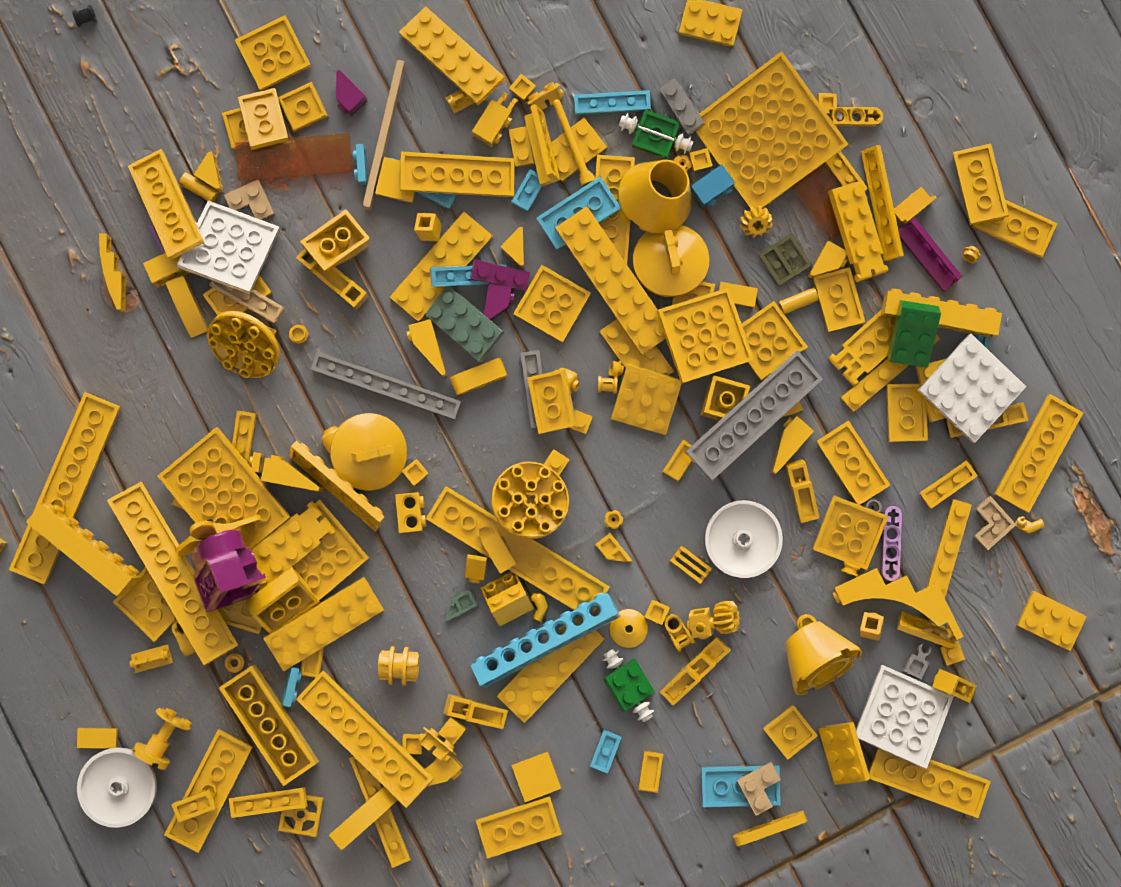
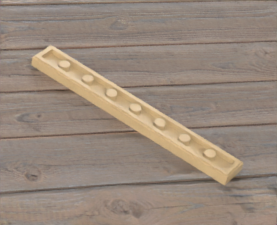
M402 60L396 62L363 201V207L368 211L373 209L376 196L375 191L404 78L406 65Z

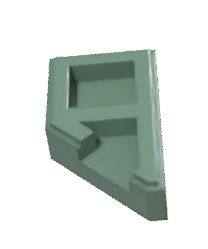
M470 589L452 598L445 618L446 622L478 607Z

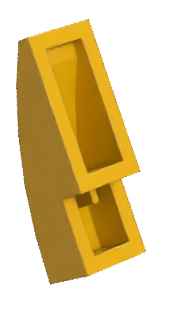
M180 276L166 282L175 307L190 337L194 338L208 332L207 324L187 278Z
M800 459L785 463L789 486L800 522L804 523L819 519L814 490L809 478L806 462Z
M448 694L443 713L447 716L464 719L469 722L503 729L508 710Z

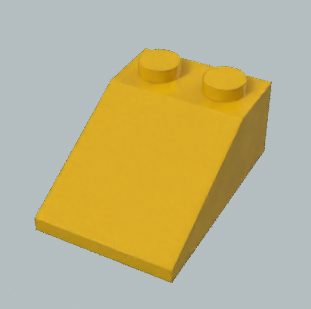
M344 210L305 237L300 243L325 272L355 257L369 246L370 238L350 213Z
M271 455V459L265 458L261 481L324 493L323 487L294 465L286 462V458Z

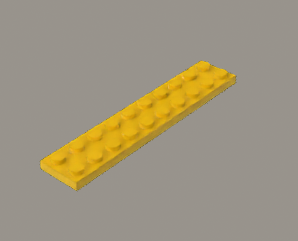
M84 392L34 512L40 504L50 503L53 506L55 504L60 506L64 510L63 514L68 518L70 516L75 518L121 410V406ZM28 524L9 570L45 585L49 580L60 550Z
M140 482L108 499L107 503L203 666L238 647V643L219 611L215 610L206 613L194 580L196 572L185 555H177L176 548L179 544L143 483Z
M445 486L426 517L428 521L489 558L490 556L480 540L498 531L517 563L508 570L573 610H576L577 606L583 602L589 603L593 601L594 597L600 593L606 594L610 586L535 540L520 538L509 533L500 525L494 515Z

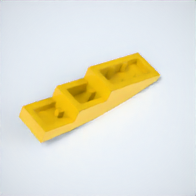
M99 234L100 257L108 291L116 309L126 312V274L119 271V256L111 252L112 237L108 234Z
M1024 402L1009 405L987 430L1028 421ZM948 419L946 420L951 438L964 435Z
M716 636L660 693L674 706L731 649Z
M382 787L330 833L328 837L340 851L343 850L397 802L398 799L385 787Z

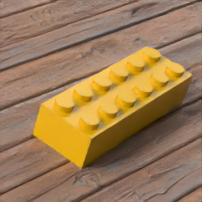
M50 503L40 504L26 523L114 595L127 596L142 578L138 575L139 571L132 565L127 566L119 554H112L108 550L109 546L102 541H96L91 531L86 528L84 530L78 526L79 522L71 516L68 518L64 515V510L56 504L53 506Z
M256 664L219 687L283 786L319 762Z

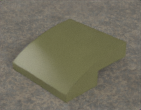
M793 233L759 254L779 286L813 265Z

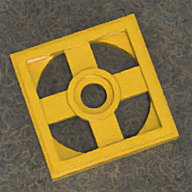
M306 795L307 800L312 801L316 805L317 813L308 812L306 807L281 811L278 831L317 837L324 798ZM298 811L304 812L303 818L297 816ZM285 816L293 817L295 820L294 829L288 825ZM306 820L315 821V825L312 828L302 831L303 823Z

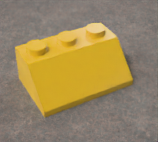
M291 567L248 599L245 604L251 616L270 634L305 613L320 601L304 579Z

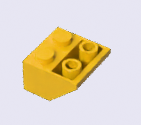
M509 572L480 587L499 626L534 609L518 576L513 572Z

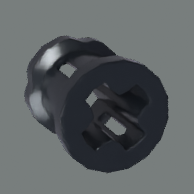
M91 5L80 11H72L78 27L90 21H97Z

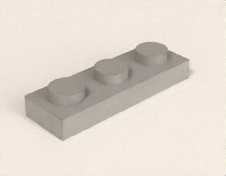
M676 78L660 88V91L689 136L705 125Z

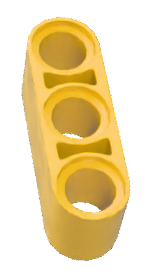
M497 358L450 377V381L456 396L503 379L508 374L502 359Z

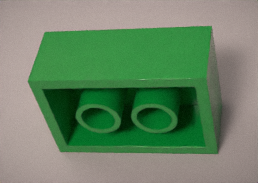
M900 300L887 353L889 362L928 368L941 317L939 306Z

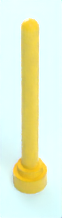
M554 100V108L581 173L579 181L581 186L585 187L594 181L595 177L586 168L561 102Z

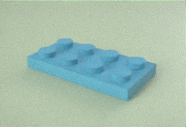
M601 176L536 218L557 251L566 244L555 227L586 206L598 223L603 222L621 210L620 205Z
M773 765L780 777L779 765ZM762 766L701 767L702 807L750 806L737 779ZM780 781L764 789L772 806H781Z

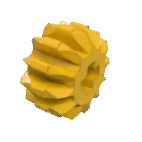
M758 205L756 209L751 206L750 211L744 210L745 216H741L740 220L742 223L740 226L747 236L751 234L755 238L756 235H759L762 238V233L769 234L768 228L772 227L773 218L767 208L762 209Z
M723 601L715 604L713 618L716 629L720 634H731L738 631L740 617L737 605L733 601Z

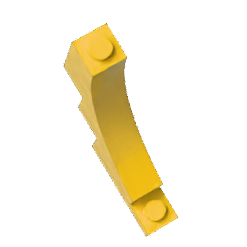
M875 568L834 587L835 592L832 594L836 602H841L842 605L871 598L898 601L918 610L937 627L946 623L945 630L950 638L953 637L955 640L964 637L937 583L918 592L914 591L907 576L885 585L878 569Z

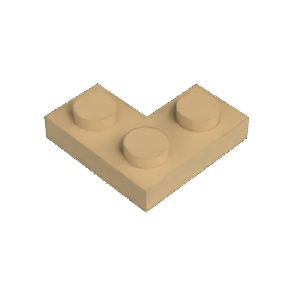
M259 179L224 195L229 208L232 210L240 211L250 206L255 218L259 220H265L275 215Z
M988 496L975 508L979 515L987 522L974 535L975 539L985 550H989L1016 526L1014 521L991 496Z
M772 762L737 779L755 816L773 807L764 791L765 788L781 780Z

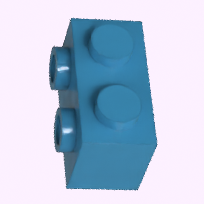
M720 165L691 185L690 191L702 208L705 206L711 207L718 201V197L721 195L725 197L733 191L732 188L735 182L724 166Z

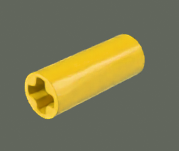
M187 172L182 175L179 181V185L206 201L215 202L219 196V191Z
M813 287L779 301L778 305L785 315L819 301V296Z

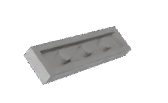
M539 350L520 353L531 429L537 428L527 377L543 374Z

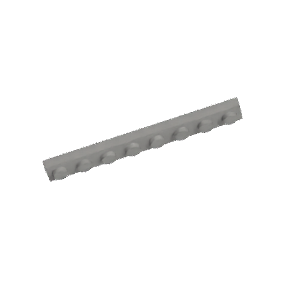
M316 352L311 366L312 371L454 420L461 405L459 400L320 352Z

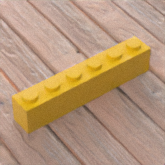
M899 289L888 290L884 295L881 316L896 319L900 300L939 306L941 312L939 328L995 338L999 334L1002 313L996 312L997 309H979L974 304L959 305V302L954 300L944 302L940 301L939 297L934 296L924 298L921 297V294L911 292L910 295L904 294Z

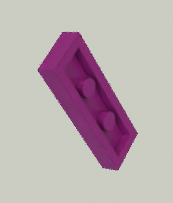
M474 260L470 279L526 291L530 272Z

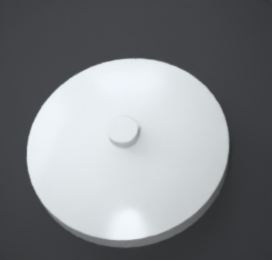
M742 500L724 505L713 514L706 527L705 547L709 558L719 570L733 577L750 578L764 573L773 566L782 549L783 536L778 520L769 509L753 501Z
M110 748L94 755L82 768L77 782L78 800L86 815L96 823L113 828L125 827L141 819L152 807L157 793L156 775L151 765L134 755L135 751L127 748Z

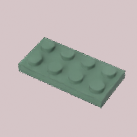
M447 286L425 314L479 362L483 361L505 333L451 286Z

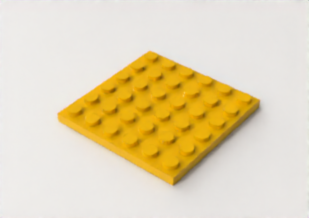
M782 51L699 113L705 125L696 131L718 164L723 165L735 182V188L749 207H754V209L758 205L763 209L849 145Z

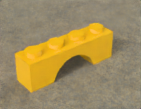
M305 248L296 257L302 265L355 310H358L369 297L361 287L336 267L324 272Z

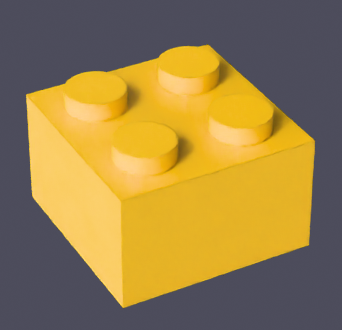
M713 375L708 381L700 416L717 421L721 420L748 395L750 386Z

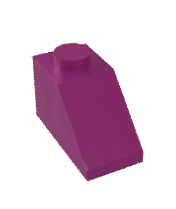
M339 69L336 72V99L339 103L337 107L344 114L348 113L352 116L367 102V98Z
M489 283L484 315L491 321L508 310L510 304H513L515 293L512 292V287Z

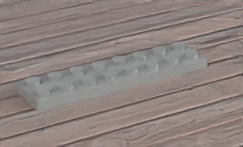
M798 350L795 351L687 449L685 453L710 481H713L821 382L823 378Z

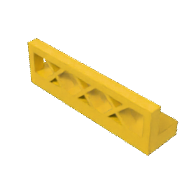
M535 104L531 106L532 113L525 115L524 118L541 186H546L560 181L545 114Z

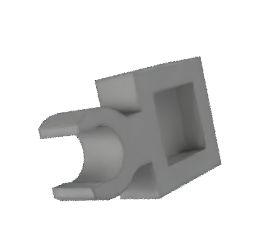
M922 643L918 645L916 655L910 653L902 670L921 680L930 663L925 658L932 650L928 647L927 651L923 653L921 650Z

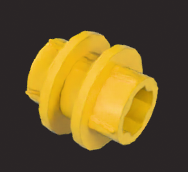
M391 646L390 651L381 650L378 660L379 680H388V685H393L394 678L402 679V686H407L408 681L416 682L419 675L420 661L418 652H410L409 647H404L403 653H396L395 646Z

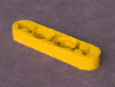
M822 107L835 126H876L883 120V112L876 107ZM835 112L841 113L842 121L839 122L834 118ZM853 112H857L860 115L858 122L853 120ZM871 114L877 117L876 120H874V118H865L866 116H870Z
M804 811L794 812L733 835L736 846L745 845L803 824L807 821Z

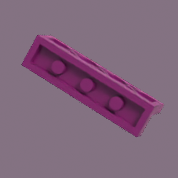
M915 217L899 230L900 240L942 292L963 277Z

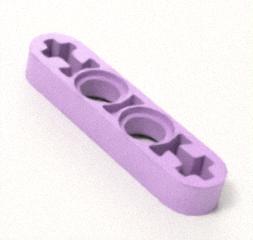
M889 506L883 512V514L888 516L882 532L881 576L885 580L894 581L900 574L902 512L896 506ZM892 509L894 513H897V517L893 518V523H897V526H887V522L891 523V517L888 516V513ZM890 528L895 529L897 532V536L894 539L887 537L886 533ZM890 547L896 551V556L892 559L886 556V550ZM885 561H896V565L891 564V569L895 571L891 578H889V574H886L890 564H885Z

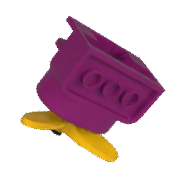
M260 514L226 524L213 523L212 519L196 522L189 529L191 536L176 548L178 556L192 553L191 557L197 570L194 580L206 613L251 598L265 580V574H261L256 566L258 563L253 552L250 551V548L246 547L241 532L235 529L260 520Z

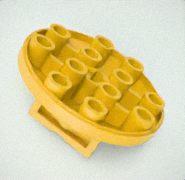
M684 225L673 231H664L663 234L646 232L639 239L634 249V272L639 282L656 295L663 297L684 296L694 291L705 279L709 268L708 248L699 234Z
M237 311L224 312L216 316L208 327V345L225 369L231 370L244 378L267 376L276 368L280 360V348L275 338L277 330L264 325L251 315Z
M371 413L353 416L342 423L333 435L330 445V459L333 469L339 474L341 480L349 482L356 489L371 491L386 487L400 475L406 463L407 445L404 435L394 422L384 416Z
M521 462L507 468L499 476L492 490L491 504L496 519L505 530L520 538L537 539L551 534L562 524L568 512L569 495L564 481L550 467L537 462Z

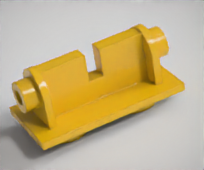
M552 82L544 86L542 92L530 94L527 97L528 100L524 102L531 106L536 104L541 110L547 108L545 100H548L550 105H552L554 100H561L565 94L562 89L558 90L561 86L560 84Z
M461 90L445 97L454 114L474 104Z
M169 644L131 654L130 666L134 668L135 673L173 663Z
M423 727L426 733H421L417 738L420 745L429 752L435 746L436 749L432 754L442 763H448L451 760L450 755L452 753L455 756L457 755L453 751L455 747L447 740L442 742L439 739L440 734L434 729L428 730Z

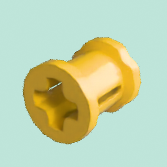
M598 376V393L607 391L617 394L618 377L602 378Z

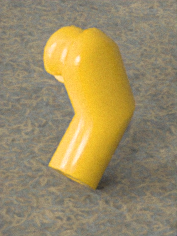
M1021 516L1015 522L1016 527L1027 534L1045 528L1042 519L1031 523Z
M535 592L531 596V600L535 602L537 607L533 618L541 622L548 609V604L542 593Z

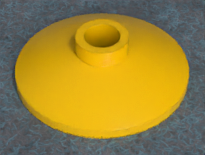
M632 609L619 611L621 617L610 622L609 631L612 639L616 644L625 648H633L640 645L645 640L648 632L646 619L641 613ZM627 625H631L633 628L630 633L625 631Z

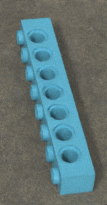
M600 593L594 597L593 601L579 604L576 610L562 613L559 619L545 622L542 628L528 631L525 637L511 640L508 646L494 649L491 655L475 659V663L470 666L479 685L486 688L616 620L621 615L612 597L608 593ZM595 608H600V614L596 617L592 616V611ZM578 617H583V623L576 626L575 620ZM566 626V632L559 635V627ZM547 634L549 640L547 643L542 644L541 638ZM531 643V651L525 653V645ZM514 652L515 657L513 661L508 662V654ZM496 661L498 664L497 668L491 671L490 665Z

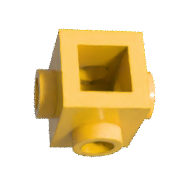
M710 607L690 611L687 628L689 632H692V637L707 639L712 636L716 625L714 624V618L711 616Z

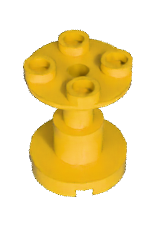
M159 707L156 709V713L165 720L157 735L153 734L147 745L137 742L132 751H135L134 755L151 766L153 763L159 764L158 769L166 770L170 764V760L164 755L170 745L167 740L175 727L189 731L192 722L186 718L180 719L176 716L177 712L168 707L166 710Z

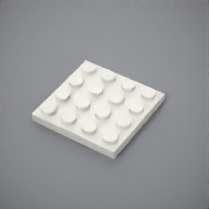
M208 201L197 222L205 243L182 254L177 266L185 271L250 294L280 229L276 225Z
M968 334L922 384L918 391L972 443H975L1026 386L972 334Z
M880 665L856 727L858 739L923 769H927L954 696L884 665Z

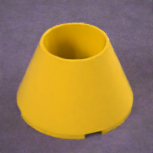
M672 160L644 162L633 166L623 176L618 189L619 204L624 215L629 221L632 220L640 226L639 229L649 233L663 234L664 231H673L680 227L689 216L692 205L689 177L686 170ZM651 181H657L665 185L669 189L672 198L659 194L654 189Z
M819 621L801 628L785 643L793 691L796 695L808 694V689L814 687L818 690L831 683L854 665L852 661L856 657L860 659L862 651L858 646Z

